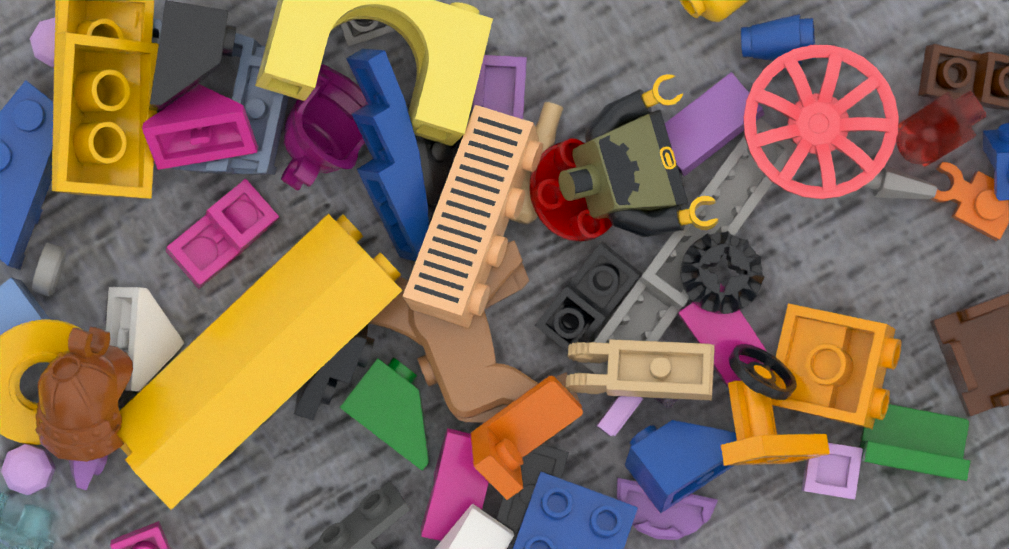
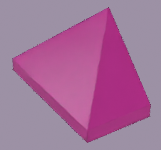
M200 84L146 120L142 126L144 136L158 170L254 154L258 151V145L244 105Z

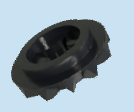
M729 231L705 234L688 248L681 263V281L689 298L700 308L716 314H730L747 307L757 297L764 280L761 256L756 254L750 246L748 239H741L731 235ZM725 253L726 260H728V268L736 271L739 275L730 277L722 288V292H720L718 275L711 273L707 268L717 266Z

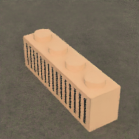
M478 105L474 106L403 294V298L411 310L466 328L470 327L474 314L481 316L490 293V286L485 285L492 266L498 268L501 265L507 249L508 239L503 237L510 218L514 220L518 218L525 199V190L521 189L527 171L534 172L541 158L543 143L539 142L533 122Z

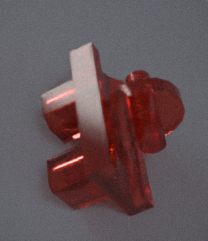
M971 91L966 92L955 100L947 92L898 124L897 148L905 160L913 164H921L925 168L976 137L977 135L972 126L987 117L986 112Z

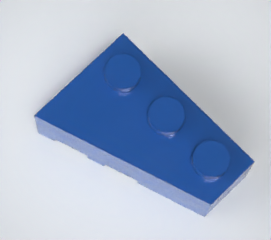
M26 80L0 111V260L7 266L19 270L26 255L24 253L34 226L38 224L43 211L41 207L52 181L53 100Z

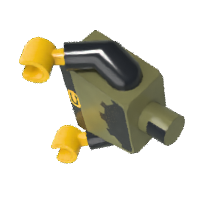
M662 75L655 81L651 90L644 93L639 89L607 104L585 131L586 143L573 149L572 155L576 168L563 170L559 175V188L566 200L572 201L585 197L590 215L593 218H609L615 227L641 237L683 231L687 224H693L700 230H709L716 226L718 218L701 221L695 215V211L699 206L716 203V200L710 196L697 197L691 203L689 209H681V206L688 204V200L661 110L651 112V107L658 103L670 106L682 98L683 93L677 95L674 99L665 100L661 98L658 92L660 83L674 78L675 75Z

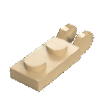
M609 339V343H572L568 346L569 359L581 363H602L608 361L607 374L575 373L567 375L566 389L570 390V392L587 394L607 392V396L712 400L714 345Z

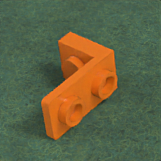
M548 376L471 432L474 468L508 500L523 489L521 472L523 457L582 416V405L554 376Z

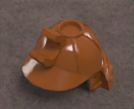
M90 327L89 332L79 328H72L68 339L69 350L58 353L57 357L41 373L38 380L39 402L36 410L37 427L35 431L39 436L41 445L58 459L87 462L103 458L124 445L117 435L122 427V416L119 412L118 401L131 379L133 362L126 352L116 346H109L110 332L97 327Z

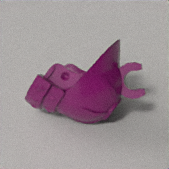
M321 64L314 90L305 101L297 99L285 123L284 144L292 160L283 172L281 180L297 191L300 190L303 183L308 187L311 186L319 172L330 173L339 169H352L356 165L359 150L365 143L351 114L368 103L357 84L327 65Z

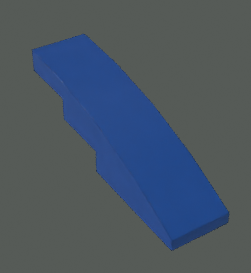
M361 49L346 59L368 104L351 115L373 159L357 168V171L399 257L416 261L429 228L428 203L420 152L404 96L385 50Z

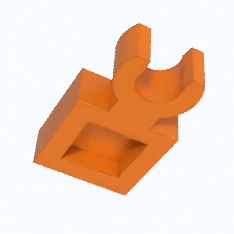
M948 162L940 163L936 170L949 177L950 187L947 191L937 189L935 197L931 200L939 203L951 200L958 204L951 218L995 241L1000 240L1009 224V200L1000 201L996 198L994 194V179L977 171L970 182H967L957 166Z

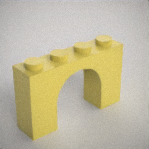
M278 0L255 86L305 101L316 86L330 31L340 24L351 20H375L392 27L401 34L409 44L415 57L417 76L408 111L414 134L449 146H453L465 134L493 18L480 15L479 10L469 4L455 2L449 5L436 0Z

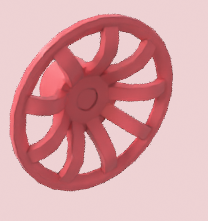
M809 45L793 49L779 56L761 72L753 83L746 99L743 116L744 136L756 165L771 182L787 192L805 198H837L857 191L872 181L885 167L893 153L898 136L899 116L896 100L886 79L864 57L837 46ZM810 58H828L819 93L812 94L807 78L798 61ZM841 62H844L856 68L868 79L838 101L833 97ZM784 68L789 73L797 91L799 101L795 105L778 95L764 90L772 78ZM876 89L883 103L885 118H849L847 110ZM758 103L773 108L789 118L788 125L757 134L756 114ZM848 132H885L881 148L874 160L846 138ZM792 139L797 146L781 172H779L768 160L761 147ZM837 149L844 153L863 172L849 181L836 185L831 152ZM808 153L816 154L821 171L822 187L805 185L791 180Z

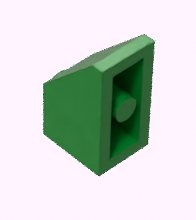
M394 357L388 364L377 358L340 408L423 471L430 463L421 390L412 384L418 375Z

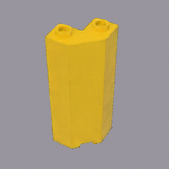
M327 213L119 410L122 416V427L117 435L124 443L120 448L128 456L125 461L171 510L403 291L395 283L401 276V273L381 252L373 259L357 243L364 236L343 214L335 221Z

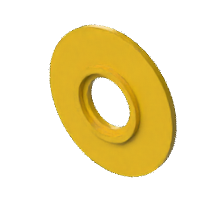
M35 320L17 325L0 335V434L19 443L41 445L39 436L35 431L37 427L36 410L38 403L32 402L23 396L20 391V379L30 366L41 362L50 363L57 357L58 353L68 351V339L72 328L79 327L59 320Z

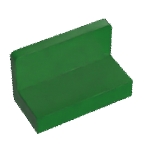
M889 404L885 418L883 420L875 419L873 429L863 427L859 448H863L861 462L967 481L971 460L963 459L969 421L965 418Z

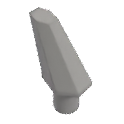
M858 165L854 169L852 179L863 172ZM886 165L872 181L863 186L872 189L874 196L878 198L932 199L937 191L935 184Z

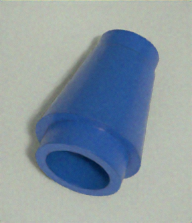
M800 14L755 24L751 27H741L743 58L753 57L754 59L774 61L779 56L793 49L815 45L813 18L801 19Z

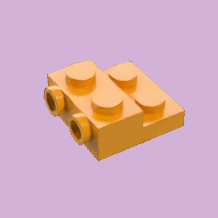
M788 303L776 358L791 371L795 377L797 387L786 400L771 398L772 406L873 429L875 419L883 420L889 406L890 391L882 388L886 369L894 370L901 354V340L894 338L896 329L880 322ZM772 370L776 377V385L781 389H787L782 378Z

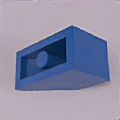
M671 420L659 429L655 425H650L636 434L630 441L631 446L625 467L661 514L735 466H724L721 445L737 441L736 432Z

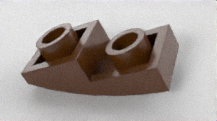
M937 44L927 45L918 96L1009 111V56L993 52L979 54Z

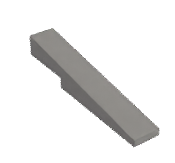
M761 118L756 121L757 134L775 129ZM745 136L741 138L700 195L710 196L716 200V203L699 206L695 211L696 217L701 221L718 218L716 226L709 230H700L693 224H687L683 231L673 232L593 342L609 343V339L658 341L678 312L687 303L689 296L682 285L680 272L681 263L688 248L707 233L715 234L729 231L731 235L735 236L773 183L756 165L749 152ZM788 139L771 143L761 148L768 160L781 172L797 145ZM608 361L602 363L578 362L574 368L586 374H607Z

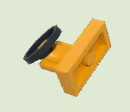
M748 344L737 345L729 356V364L742 381L728 383L737 441L721 445L724 466L791 464L830 455L827 434L777 435L771 398L776 400L788 399L797 387L795 377L779 359L767 351ZM739 355L755 358L764 364L758 362L744 363L740 361ZM770 369H773L782 378L787 389H781L776 385V377Z

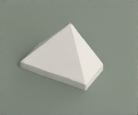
M109 287L105 330L110 332L109 346L120 348L128 354L133 362L131 379L125 391H141L185 343L147 288Z

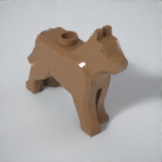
M515 240L507 243V249L501 265L498 268L492 266L485 284L490 286L489 298L485 309L522 290L529 282ZM399 277L395 283L403 291L369 322V324L388 328L405 335L424 347L426 355L417 358L427 385L429 387L438 383L449 410L458 420L485 423L539 384L514 367L496 363L485 309L481 316L474 314L469 328L411 310L403 298L409 280ZM567 372L555 377L565 388ZM570 392L580 402L577 393Z

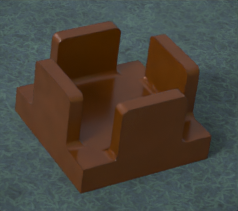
M1009 292L930 321L966 416L971 417L992 408L1008 406Z

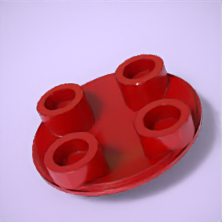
M570 138L552 145L541 154L536 170L531 172L530 197L537 216L551 232L570 241H589L606 233L613 224L609 218H593L590 215L585 197L568 201L563 197L559 188V175L563 170L576 168L572 155L573 149L585 144L578 139Z

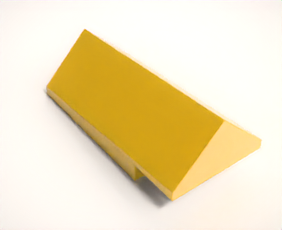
M55 0L52 191L75 195L152 199L154 159L144 136L142 126L146 120L157 114V111L149 110L159 47L158 43H152L154 0Z

